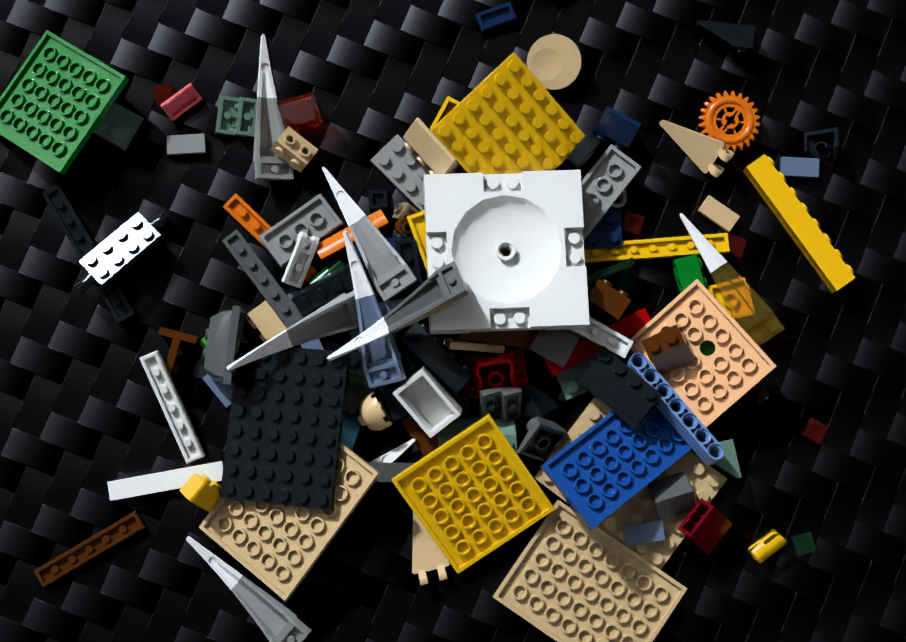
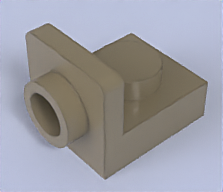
M402 202L395 207L392 217L398 220L420 211L410 203Z

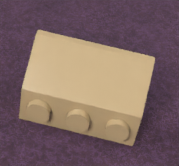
M417 117L403 136L406 142L404 146L411 153L414 151L418 155L416 159L423 167L427 165L431 169L429 171L430 174H453L459 168L456 158Z

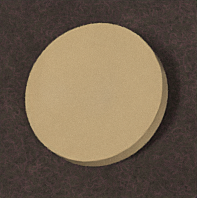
M550 34L538 39L530 48L527 56V68L546 89L559 90L571 85L579 76L582 67V56L578 46L568 37L559 34Z

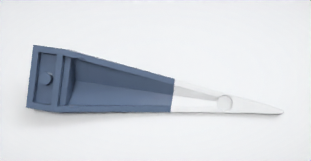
M344 230L343 236L351 271L361 334L384 317L348 231ZM392 334L361 347L363 370L369 388L403 381L407 378L401 362L402 357Z

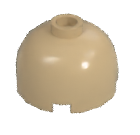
M372 392L359 403L358 410L360 415L357 418L362 426L366 425L373 431H381L393 425V422L388 421L391 417L381 400L377 401L376 396L378 395Z

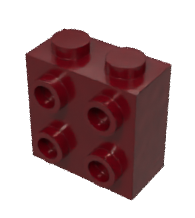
M701 498L682 521L678 530L696 547L709 555L732 526V523L713 505Z

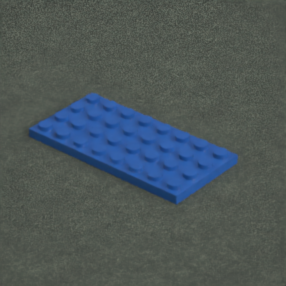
M671 406L672 410L677 412V409ZM657 407L634 431L615 414L610 412L544 463L541 469L590 530H592L692 448ZM684 421V424L687 427H690L689 423L687 421ZM697 436V439L702 441L701 437Z

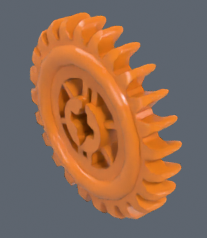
M724 91L723 96L716 93V99L710 97L709 101L711 103H704L707 109L702 108L700 110L704 115L699 116L698 120L704 122L700 123L698 127L705 128L701 131V134H707L709 137L723 141L725 143L724 148L729 149L731 147L734 153L737 146L741 151L743 150V144L748 147L750 145L749 140H755L753 134L757 135L759 133L755 128L761 126L759 122H756V120L760 119L759 115H755L758 109H752L754 102L748 103L749 97L742 99V93H739L738 96H735L734 91L730 95H728L727 91ZM726 108H732L734 111L727 112ZM723 110L724 115L722 118H716L718 113ZM735 112H737V114L731 120L730 125H728L724 130H722L725 127L728 119L730 120V118L735 114ZM739 114H741L743 121H739ZM743 125L741 130L736 133V126Z

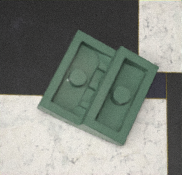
M220 95L215 133L239 137H254L257 99Z

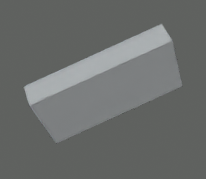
M204 133L166 136L168 156L206 153V137Z

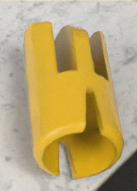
M772 529L751 545L748 551L758 563H762L787 542L775 529Z

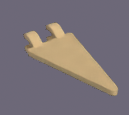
M665 120L660 121V126L705 174L710 172L711 175L718 178L725 169L714 163L718 156L727 163L735 154L731 150L724 148L725 143L723 141Z
M413 512L412 573L419 575L420 585L429 583L426 572L435 569L438 571L440 581L448 579L445 567L450 564L448 559Z

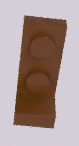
M160 327L159 335L172 338L165 365L170 377L174 378V375L178 374L180 364H178L179 357H182L184 354L185 345L183 343L188 342L199 345L200 337Z

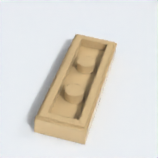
M453 337L444 338V345L454 350L504 353L505 350L504 345Z

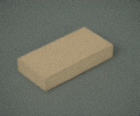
M710 195L706 197L697 210L726 232H730L740 217Z

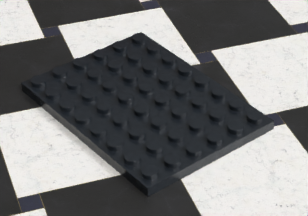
M240 343L237 360L262 344ZM290 347L237 368L234 378L235 386H233L220 498L333 510L351 358L350 352L329 361L327 357L335 351Z

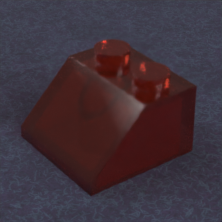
M314 92L277 102L285 129L289 126L294 131L300 132L302 128H315L320 123H323Z

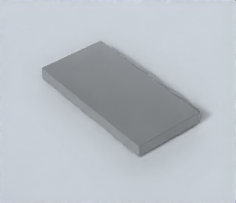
M320 193L258 236V238L282 268L289 263L297 243L298 234L301 231L307 233V236H316L321 241L342 226L343 223ZM305 243L303 248L308 249L309 244Z

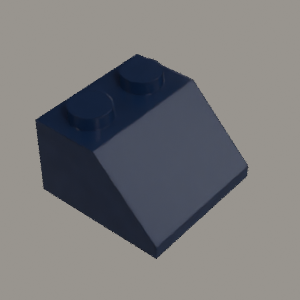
M607 106L593 135L601 142H608L621 152L622 150L626 152L641 123Z

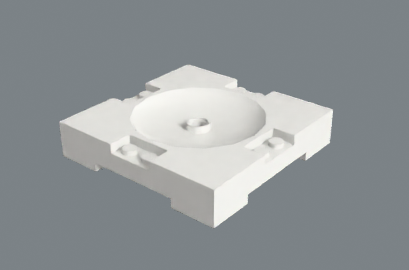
M581 170L522 171V173L424 174L427 276L429 278L436 270L454 261L469 292V295L452 303L453 306L429 316L430 335L488 331L586 329L590 325L583 240L584 220ZM503 248L508 249L510 255L503 256L500 250Z

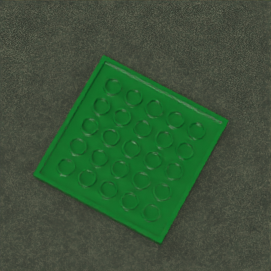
M46 30L0 96V135L64 175L129 79Z

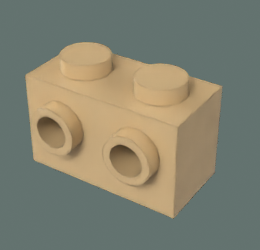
M289 126L271 147L276 156L285 160L293 169L300 173L318 151L315 146Z
M266 300L247 314L250 317L247 321L253 329H259L261 332L259 337L264 343L287 329Z

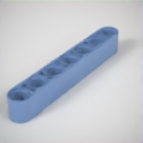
M641 353L633 354L625 364L653 388L664 394V397L661 398L657 406L659 411L705 464L713 465L724 456V449L650 361ZM633 361L638 363L639 367H636ZM645 376H648L652 382H649ZM671 406H674L677 412L673 411ZM684 421H687L690 427H687L684 424ZM697 436H700L703 442H700ZM710 451L715 454V457L711 456Z

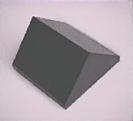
M684 472L647 484L658 521L689 512L695 506L694 492Z

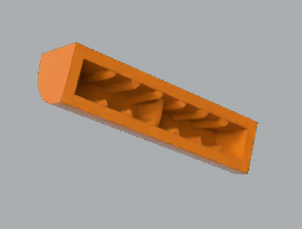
M381 209L367 216L379 231L389 227V222ZM349 226L319 242L316 251L323 263L346 251L343 236L344 230L348 231L352 243H356Z

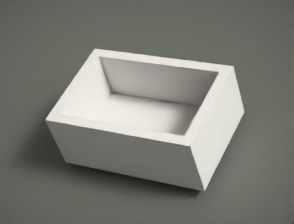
M426 364L395 387L393 395L430 438L459 417L462 412V407Z

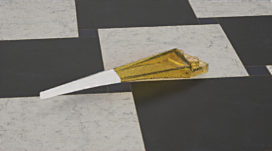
M680 213V218L703 258L731 316L758 346H761L782 332L785 328L774 315L772 309L696 227Z

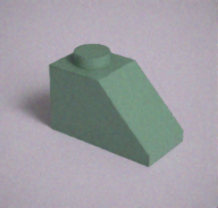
M733 439L719 441L724 449V456L713 465L734 478H740L741 472ZM710 451L711 456L715 457V454Z

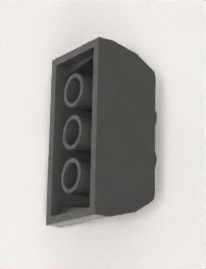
M233 306L232 310H224L212 316L209 329H206L205 333L207 345L203 350V359H205L204 370L215 381L228 386H235L234 378L237 368L228 370L226 367L237 360L240 343H242L246 310L241 306Z

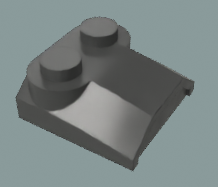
M541 417L532 418L527 423L526 429L528 433L517 453L545 463L568 433L555 422Z

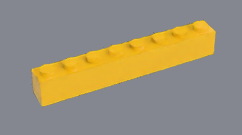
M765 154L748 165L743 172L831 293L838 291L855 279L853 269L844 263L842 254L830 244L831 239L825 233L823 234L819 229L818 221L815 218H811L808 214L807 206L804 203H800L796 191L787 185L785 176L781 172L778 173L774 167V161Z

